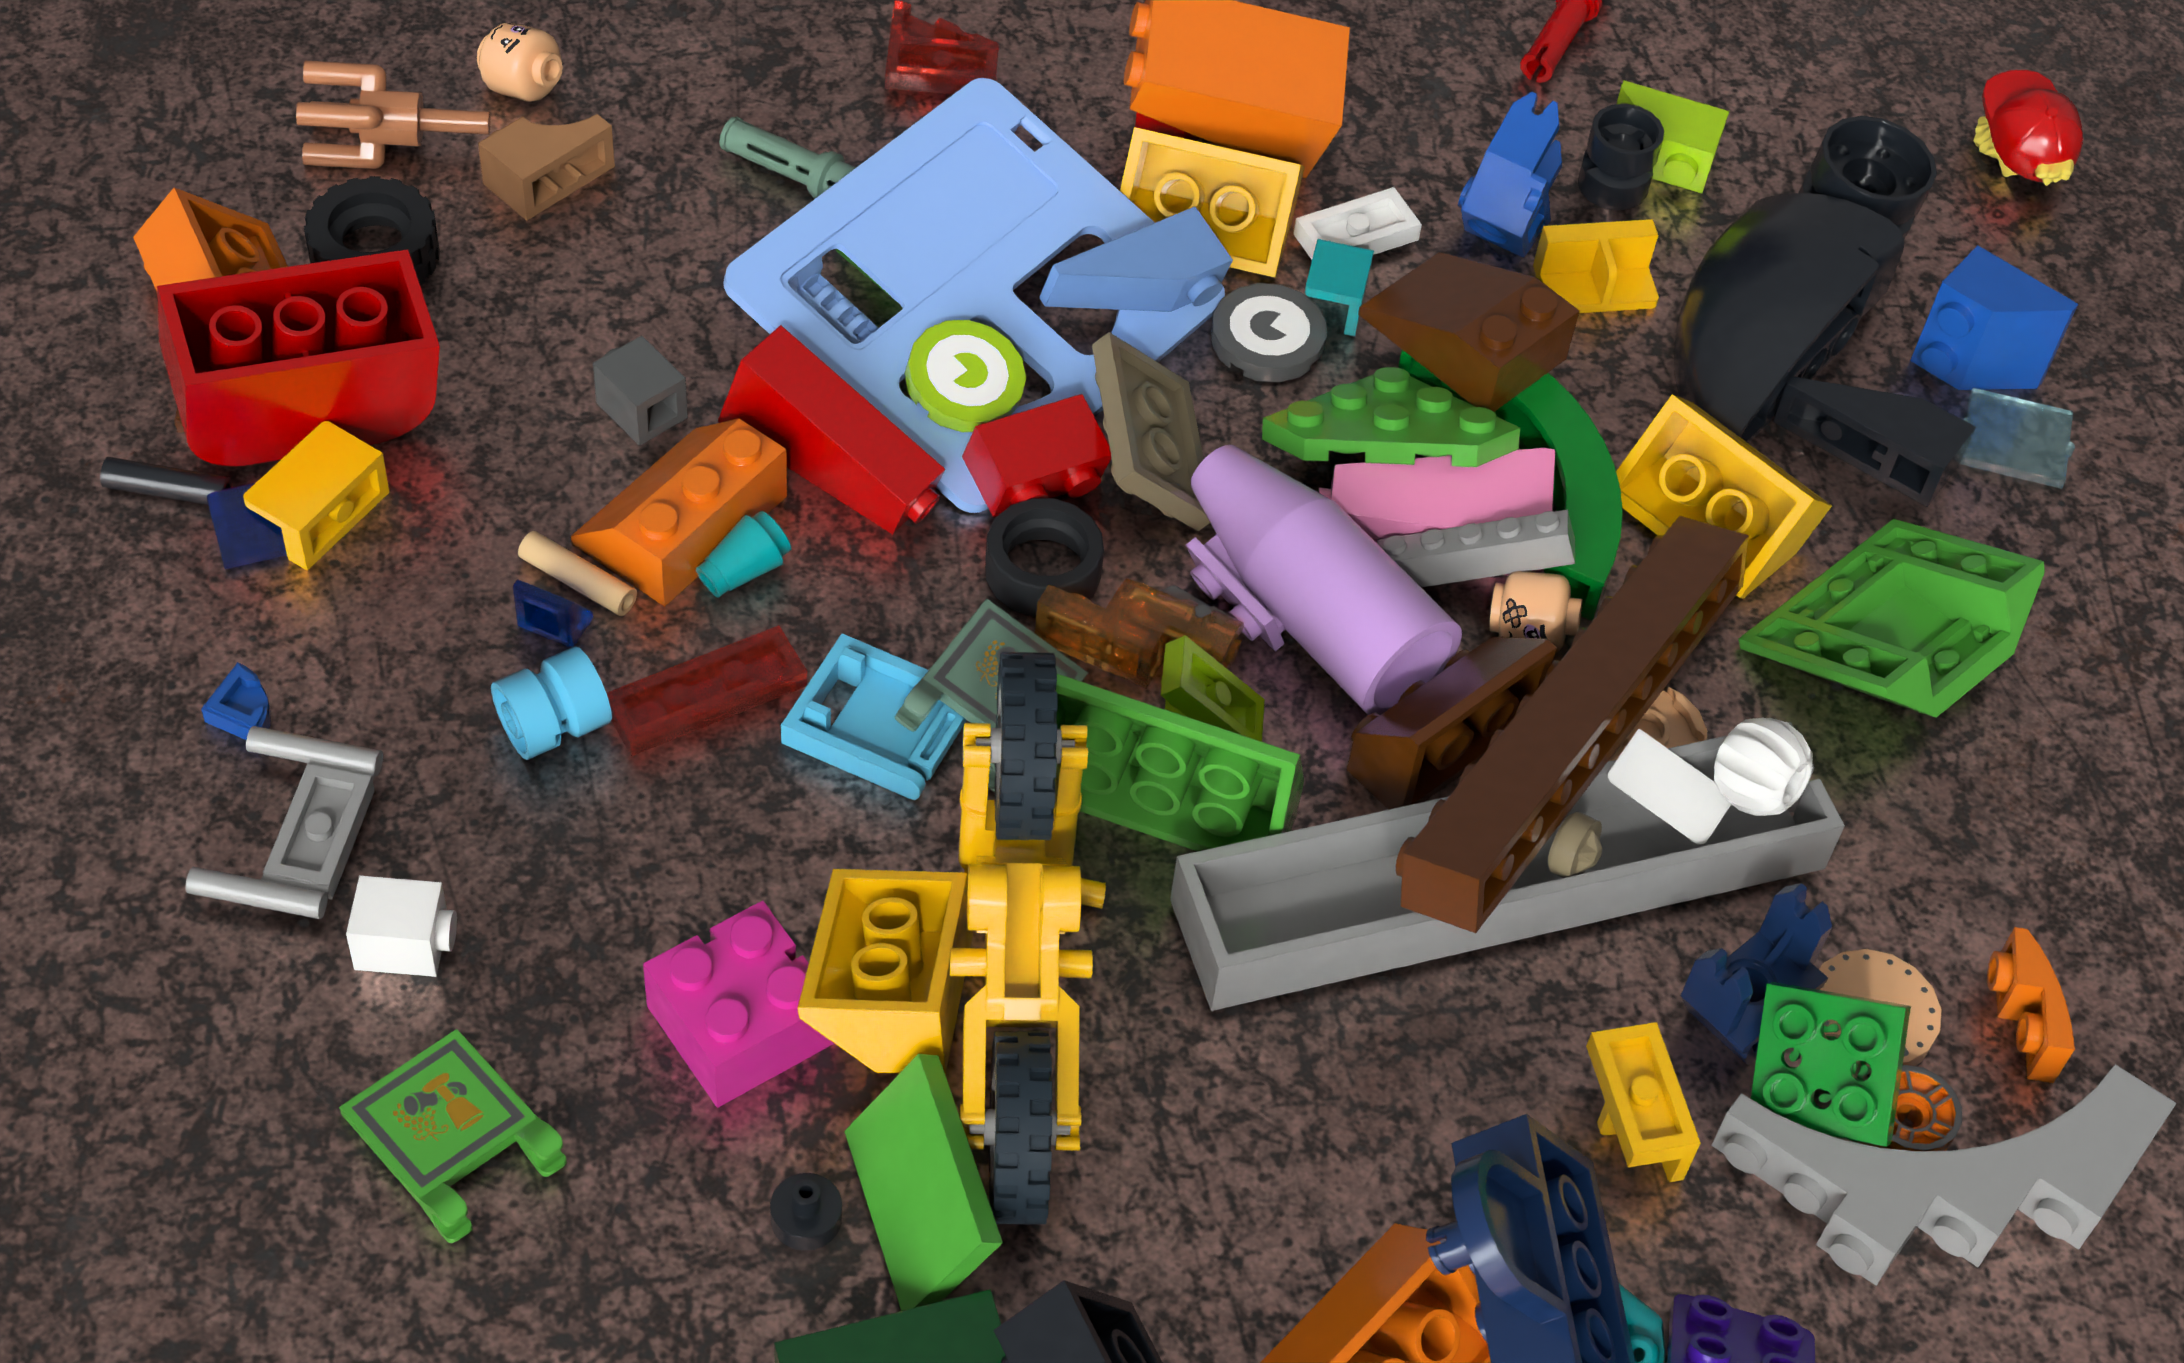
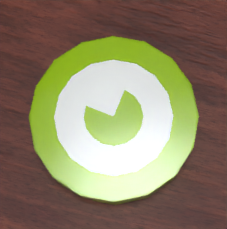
M946 320L927 328L913 343L904 373L908 394L916 406L919 401L921 406L929 412L928 418L940 426L959 432H973L975 426L1010 416L1019 405L1026 382L1022 357L1011 341L992 327L971 320Z

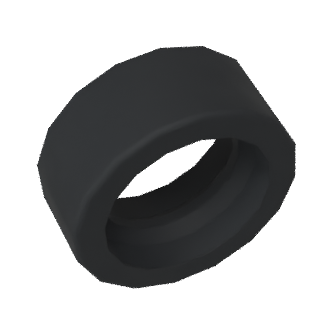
M1031 498L1010 505L994 519L987 534L985 557L986 581L998 600L1019 613L1033 617H1059L1079 610L1094 597L1101 580L1104 557L1102 532L1090 515L1076 505L1058 499ZM1030 540H1051L1064 544L1076 552L1081 562L1073 570L1063 574L1039 576L1023 571L1012 563L1008 558V552L1016 545Z

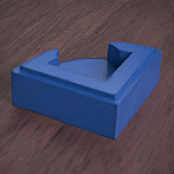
M237 662L201 708L205 723L245 740L252 726L270 728L271 710L267 694L260 684L257 675L239 662Z

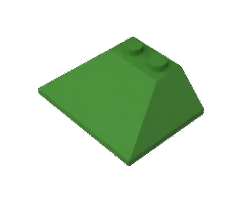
M1893 519L1738 638L1740 649L1937 718L2014 654L2045 573L2044 561Z

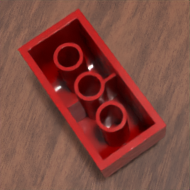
M408 249L157 286L161 351L188 446L197 457L206 462L222 466H245L281 460L324 421L331 422L369 445L378 444L402 436L417 427L428 417L435 405L440 345Z

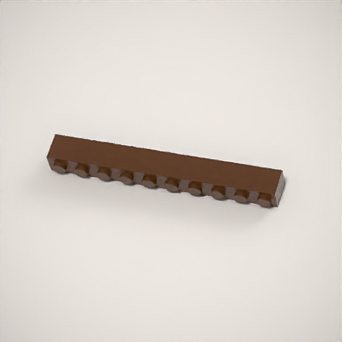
M1679 516L1663 536L1657 535L1654 538L1648 555L1639 566L1632 565L1629 568L1621 588L1613 597L1607 596L1603 600L1597 617L1589 627H1582L1578 630L1571 649L1562 660H1554L1551 663L1539 688L1534 694L1527 693L1523 697L1516 716L1505 729L1500 727L1494 732L1484 755L1476 764L1469 763L1460 777L1459 784L1447 800L1440 799L1435 804L1428 823L1415 838L1408 837L1405 840L1396 861V874L1402 877L1401 907L1473 933L1478 932L1743 587L1749 535Z

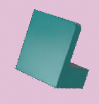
M1317 239L1306 282L1305 294L1309 297L1349 305L1344 335L1355 337L1360 318L1358 315L1359 307L1363 305L1374 251Z

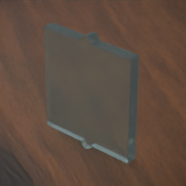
M1972 388L1969 395L1967 417L1963 420L1975 426L1976 429L1960 464L2062 489L2066 481L2068 458L2071 457L2075 449V445L2070 442L2073 411Z

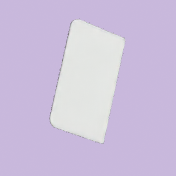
M1641 729L1636 731L1608 772V779L1613 785L1696 844L1707 842L1731 806V803L1723 797L1713 780Z

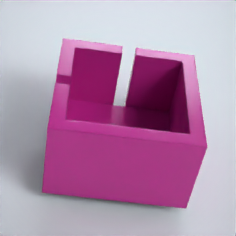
M763 900L711 927L709 943L704 944L700 937L696 935L643 963L648 1009L717 1108L835 1044L799 1018L798 1004L809 962L803 955L796 958L795 943Z

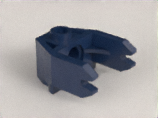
M1802 883L1786 886L1774 896L1759 932L1727 957V952L1720 948L1708 950L1698 957L1693 964L1680 995L1688 1012L1748 1066L1756 1060L1767 983L1777 982L1820 990L1828 980V977L1814 965L1832 929L1828 905L1822 901L1814 909L1808 908L1805 904L1807 887Z

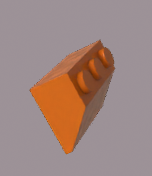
M175 187L133 236L144 261V269L151 277L156 291L158 285L288 267L268 223Z
M741 419L695 428L572 534L571 544L665 607L698 577L696 567L704 562L705 558L744 515L753 517L760 511L768 514L787 497L786 449Z
M1394 1223L1260 1363H1491L1488 1344L1481 1335L1475 1318V1307L1480 1303L1475 1275L1468 1265L1457 1269L1454 1273L1442 1274L1434 1265L1428 1252V1247L1441 1244L1440 1241L1434 1243L1426 1241L1427 1229Z

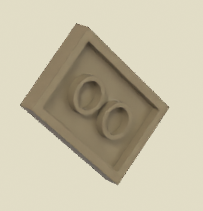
M1108 332L1092 344L1096 366L1095 380L1100 389L1104 412L1103 426L1108 435L1113 463L1111 466L1113 478L1116 484L1126 493L1135 494L1159 508L1167 517L1176 518L1199 531L1208 525L1210 521L1191 488L1193 473L1204 457L1189 382Z

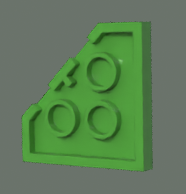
M1397 367L1380 368L1371 376L1350 384L1337 385L1330 392L1307 401L1293 402L1287 409L1264 417L1262 425V440L1303 461H1328L1329 451L1344 454L1365 452V463L1415 465V454L1427 457L1452 455V466L1478 467L1518 450L1520 427L1496 417L1492 410L1475 407L1452 396L1449 390L1441 387H1432L1411 377L1408 371Z

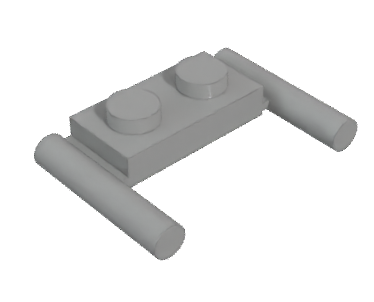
M252 726L246 739V750L248 752L307 763L263 870L261 880L193 866L187 876L186 892L322 919L326 911L328 899H333L374 794L373 780L380 773L383 763L382 750Z

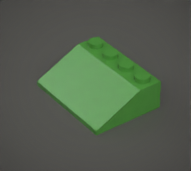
M1057 674V729H1060L1061 725H1087L1088 728L1086 748H1088L1087 769H1083L1082 804L1080 812L1197 852L1292 830L1297 817L1304 784L1300 754Z

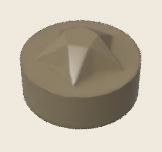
M1578 811L1570 814L1565 819L1550 848L1548 867L1551 873L1566 878L1583 874L1585 870L1597 864L1602 853L1600 842L1602 824L1599 820Z

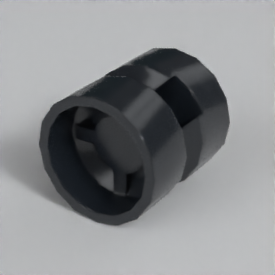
M1614 104L1601 109L1595 115L1578 176L1579 189L1591 203L1604 209L1615 211L1629 210L1640 205L1647 197L1653 177V167L1657 163L1664 137L1663 126L1652 112L1636 105Z

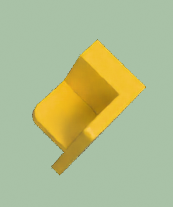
M1653 219L1543 226L1533 263L1536 278L1580 311L1579 313L1653 309L1658 303L1659 295L1649 269L1658 239Z
M324 421L244 493L243 498L247 508L281 527L288 560L308 571L385 498L390 491L383 453L331 422Z
M1657 1022L1591 1032L1586 1047L1605 1099V1104L1597 1121L1600 1134H1617L1628 1168L1661 1162L1669 1182L1684 1180L1701 1142Z

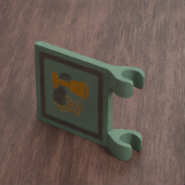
M986 598L925 676L907 695L904 704L895 715V720L908 730L914 732L940 700L970 723H990L991 728H996L998 668L1001 652L1054 653L1057 674L1081 682L1088 672ZM990 763L988 788L995 792L996 767L995 763Z

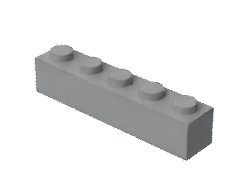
M1568 510L1547 511L1530 516L1509 517L1498 521L1479 524L1471 523L1460 527L1441 530L1432 529L1421 533L1402 536L1394 535L1388 538L1377 539V544L1420 587L1499 576L1517 571L1525 572L1575 564V537Z

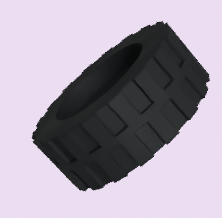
M369 176L367 179L353 178L347 180L344 184H336L328 188V192L322 196L319 195L313 201L312 209L307 210L304 232L310 263L408 249L420 286L425 283V278L429 274L432 275L436 269L435 261L436 259L439 260L440 249L435 214L432 211L428 198L421 196L419 189L412 185L407 186L401 180L391 178V180L381 179V176ZM367 226L392 227L398 229L402 235L401 241L394 246L374 252L350 250L345 248L343 244V238L347 234Z

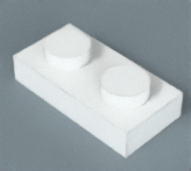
M1392 187L1298 217L1295 220L1293 234L1312 260L1317 239L1373 250V255L1418 241L1422 224L1397 190Z

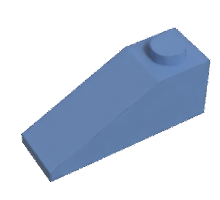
M1192 207L1054 264L1039 298L1045 307L1172 312L1190 303H1193L1194 306H1201L1215 298L1223 288L1221 283L1233 259L1198 209Z

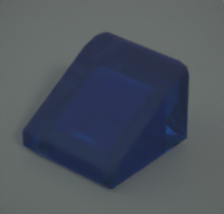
M255 483L224 489L207 495V502L225 569L287 555L281 527L245 506L243 495Z
M518 579L513 585L517 625L568 647H574L593 620V612L575 602Z

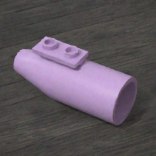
M1224 445L1214 450L1198 465L1191 478V488L1216 535L1204 545L1196 537L1186 544L1196 566L1190 571V575L1211 600H1215L1221 595L1233 607L1228 612L1229 616L1239 621V629L1248 639L1253 641L1260 635L1276 652L1285 644L1281 633L1286 630L1368 715L1375 712L1379 715L1383 714L1398 703L1402 694L1412 684L1420 680L1427 683L1443 671L1445 665L1459 648L1462 638L1461 627L1335 501L1234 445Z

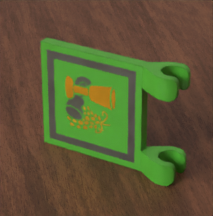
M457 1029L339 1107L341 1115L419 1203L448 1243L460 1240L473 1229L471 1221L466 1217L468 1214L466 1202L450 1186L517 1141L532 1165L544 1177L554 1174L567 1164L566 1156L561 1152L563 1142L558 1132L532 1112Z

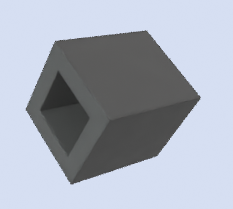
M642 335L620 348L610 350L602 358L593 362L596 403L639 446L688 418L686 378Z

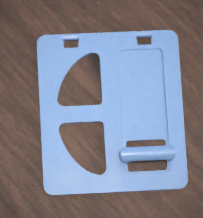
M977 78L970 81L733 260L726 269L723 285L727 295L769 334L782 325L943 466L945 471L936 488L959 509L969 513H979L987 510L988 507L962 458L973 432H959L938 425L927 417L929 412L920 403H917L916 406L914 401L905 396L900 390L899 383L905 378L904 373L913 343L927 328L946 320H971L990 326L1011 341L1022 359L1047 381L1051 389L1050 394L1028 404L1018 406L1011 415L1083 394L1095 417L1103 410L1100 389L1095 380L1096 366L1094 355H1084L1076 351L1014 294L1013 290L1081 235L1092 234L1101 238L1104 243H1107L1155 222L1000 83L989 78ZM1019 126H1022L1043 146L1034 152L1014 132ZM833 249L842 251L901 305L902 310L879 328L821 275L823 268L822 257ZM1224 287L1215 298L1201 306H1194L1193 303H1190L1172 312L1118 310L1111 333L1156 362H1159L1213 316L1219 302L1225 297Z

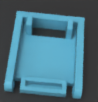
M842 633L782 722L781 743L906 798L916 800L925 789V781L930 780L963 728L966 719L939 700L916 731L908 730L895 720V715L904 704V700L910 691L929 670ZM837 680H841L857 688L831 726V708L822 705Z

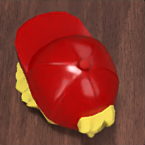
M2010 70L1988 79L1982 94L1985 117L1978 119V124L1975 128L1976 135L1973 139L1975 145L1979 147V152L1998 159L2004 177L2020 175L2028 180L2043 182L2045 186H2048L2051 182L2056 183L2061 179L2068 180L2078 161L2083 145L2082 124L2074 103L2067 96L2059 93L2052 81L2039 72Z

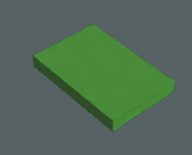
M918 1054L844 1131L901 1311L943 1301L1003 1243L939 1055Z

